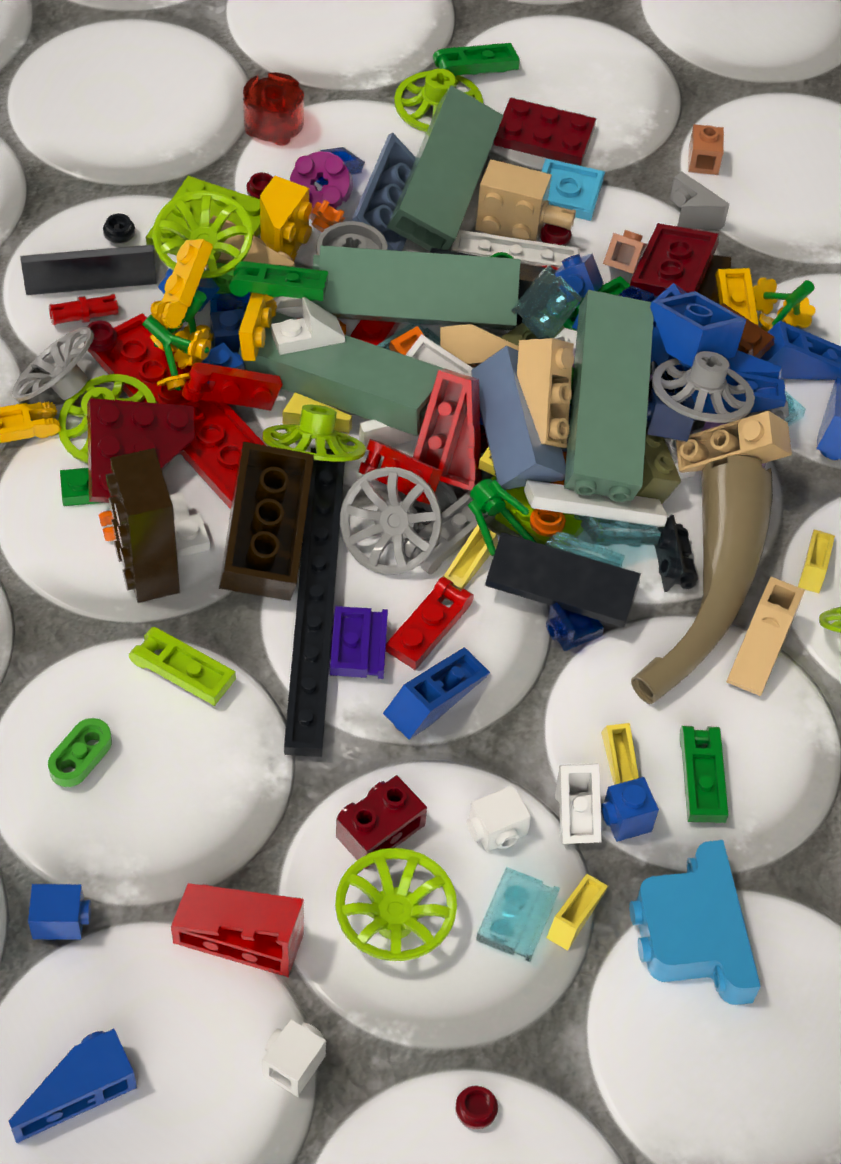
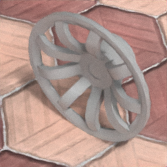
M88 327L78 328L51 344L20 375L12 390L13 397L18 401H25L39 395L50 387L62 400L69 399L78 393L87 383L88 377L77 366V363L89 349L94 338L93 331ZM86 341L83 348H78L82 342ZM64 343H65V348H64V356H65V359H64V357H63V355H62V353H61V350H60V346H61L62 344H64ZM52 353L57 366L54 367L43 359ZM35 368H39L47 374L31 372ZM33 387L32 392L26 394V391Z
M710 351L697 353L692 368L688 371H679L674 367L680 365L678 359L668 360L660 364L654 371L652 387L656 395L668 407L687 417L705 422L727 423L744 418L754 406L755 396L748 382L739 374L729 369L728 360L718 353ZM667 371L669 375L679 379L668 381L661 377ZM727 374L740 385L732 386L728 384L726 380ZM685 386L673 396H669L664 388L675 389ZM695 390L699 391L693 410L680 404L690 397ZM707 393L711 395L712 404L717 414L702 412ZM745 393L746 402L736 400L732 394ZM722 397L731 407L739 410L732 413L728 412L723 405Z
M396 467L375 469L359 478L348 490L340 512L342 537L352 556L364 567L374 572L401 574L411 571L426 561L438 544L442 529V513L438 498L431 486L412 471ZM388 476V501L375 491L370 483L371 481L379 477ZM398 476L416 484L404 501L398 495ZM361 489L378 507L377 511L352 506L356 495ZM423 492L428 498L433 512L418 513L413 507L414 502ZM350 515L374 520L375 525L352 535ZM434 521L429 542L415 532L419 522ZM379 534L381 538L373 548L370 558H368L360 551L356 544ZM406 538L423 550L416 558L409 562L406 561L403 545ZM390 542H393L397 565L379 564V559L384 549Z

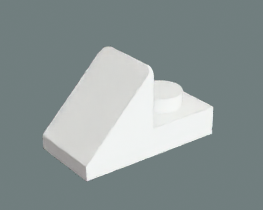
M302 297L304 318L289 319L284 322L271 324L272 337L279 355L345 342V335L337 317L305 297Z
M600 764L559 765L555 799L559 802L561 843L602 842Z

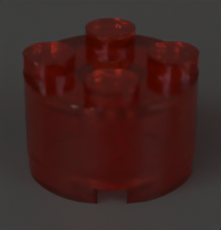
M272 72L268 73V77L258 79V76H255L245 84L243 88L245 133L251 137L274 142L276 145L282 146L288 144L291 138L295 137L302 130L304 125V91L301 90L299 82L294 77L284 73Z

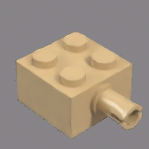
M490 159L480 183L475 230L491 235L537 242L544 223L571 230L576 210L549 204L548 197L552 174Z

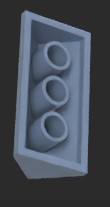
M394 133L389 134L352 221L363 222L375 227L384 235L388 245L387 250L402 251L407 238L392 231L387 226L416 157Z
M505 346L471 370V376L479 379L480 413L496 479L504 490L525 487L527 480L546 483L565 480L566 464L562 448L541 444L517 377L518 350L509 346Z

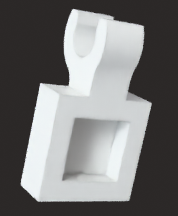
M183 492L170 495L174 512L177 558L210 550V541L201 514L189 515Z

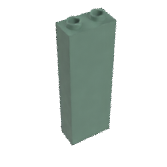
M450 85L436 108L387 228L431 251L432 247L448 250L456 240L503 115Z
M320 245V255H313L312 269L328 271V284L323 301L314 300L312 302L341 319L444 326L472 324L479 328L513 330L517 323L521 259Z
M588 290L579 306L564 489L575 490L580 495L596 494L607 496L613 501L624 502L632 501L642 488L654 320L650 308L651 302Z
M276 312V315L272 317L271 324L284 322L289 319L295 320L296 318ZM271 326L270 328H265L264 348H259L256 360L244 361L245 370L280 376L283 384L281 389L292 393L296 392L315 401L369 420L379 421L389 427L415 436L420 434L438 370L445 369L345 335V342L279 355L272 337ZM240 347V348H239V355H240L241 358H242L241 347Z

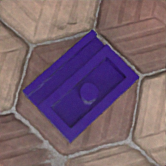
M335 606L330 676L367 678V675L378 676V679H384L388 609H382V612H372L371 608Z

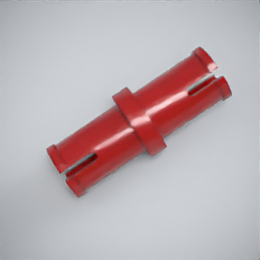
M115 294L90 299L82 296L78 297L77 301L54 305L49 304L50 319H52V325L81 320L82 323L90 322V318L119 314Z

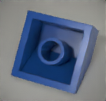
M696 291L651 302L650 308L665 350L669 355L678 359L682 366L692 368L696 354L703 351L718 353L726 359L736 356L746 323L745 318Z

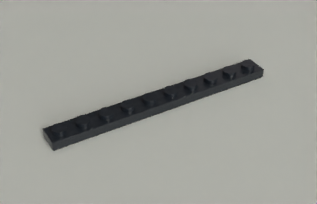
M311 448V453H316V448ZM326 449L327 454L335 455L331 449ZM313 460L302 542L284 755L322 757L345 461Z

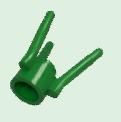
M485 479L473 487L470 492V498L473 501L468 504V507L475 515L491 556H494L496 549L482 513L489 516L501 513L523 539L536 542L505 507V501L524 515L529 514L528 508L504 490L497 480Z

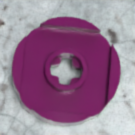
M320 151L311 153L308 156L299 157L290 176L291 182L309 188V202L312 203V207L317 202L322 204L326 200L330 202L329 205L332 208L336 209L343 202H347L353 189V178L350 170L340 157L330 152ZM320 177L328 181V185H324L322 191H318L314 185L315 181Z

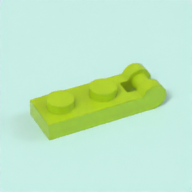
M151 627L144 635L145 641L141 645H136L128 655L129 659L136 666L150 669L213 706L218 703L236 680V671L156 627ZM156 650H163L159 655L154 653Z

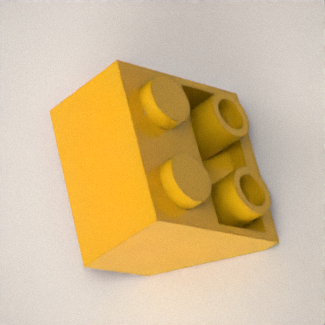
M274 176L260 195L261 240L272 250L286 253L293 262L297 256L298 249L302 244H306L309 241L312 227L309 226L312 203L309 202L308 187Z

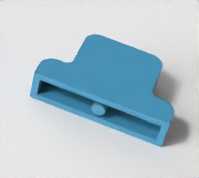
M707 841L697 848L694 858L687 859V873L649 877L642 882L636 901H630L631 922L633 925H638L641 936L637 942L639 958L641 962H647L650 975L658 981L671 982L709 977L713 979L716 991L725 1002L732 1005L753 1003L761 986L724 841Z

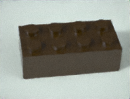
M243 442L237 466L219 589L287 601L291 600L298 578L314 454Z
M155 448L111 457L112 473L106 474V481L110 496H112L109 497V505L113 516L111 522L116 539L114 546L118 561L122 562L124 566L122 571L127 591L134 589L138 603L180 593L173 504Z

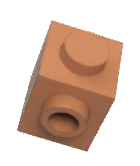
M694 124L689 143L688 172L718 175L724 153V127Z
M627 230L624 231L623 236L613 233L603 264L634 274L648 244L641 242L642 235Z

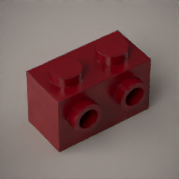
M396 775L387 782L381 781L369 791L367 797L357 804H348L339 812L336 818V838L356 860L371 852L395 848L425 826L427 806Z

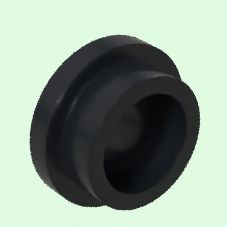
M113 214L106 219L103 225V234L110 242L124 243L134 237L135 225L127 215Z

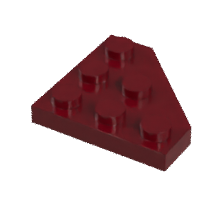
M90 398L87 403L89 502L109 503V497H112L110 496L106 481V474L112 473L111 457L155 448L161 470H163L181 451H184L195 438L193 406Z

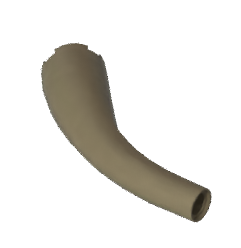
M746 455L727 456L728 463L714 467L711 461L702 470L703 597L701 607L694 623L678 644L663 658H654L631 679L635 693L648 704L655 703L673 689L708 656L725 635L745 601L763 553L773 500L771 468L767 470L763 468L761 459Z

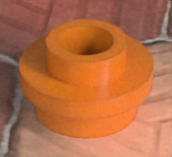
M534 509L531 513L530 526L534 532L541 536H556L565 527V515L561 512Z

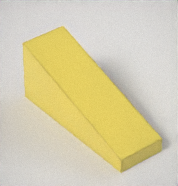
M296 392L282 412L283 425L300 424L302 406L309 404L326 406L337 412L334 426L335 431L349 433L352 429V415Z
M478 524L444 574V577L451 580L453 586L460 590L464 589L490 556ZM489 530L496 549L498 544L497 534Z
M813 530L798 584L799 588L820 593L828 569L835 535Z
M630 723L607 725L601 731L613 784L616 785L638 779L639 775Z
M586 874L554 917L546 938L568 951L606 892L608 885Z

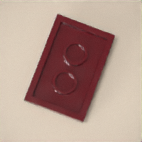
M510 97L493 145L581 166L594 132L597 118Z
M657 223L630 281V291L659 296L675 283L687 293L698 292L719 244V233Z

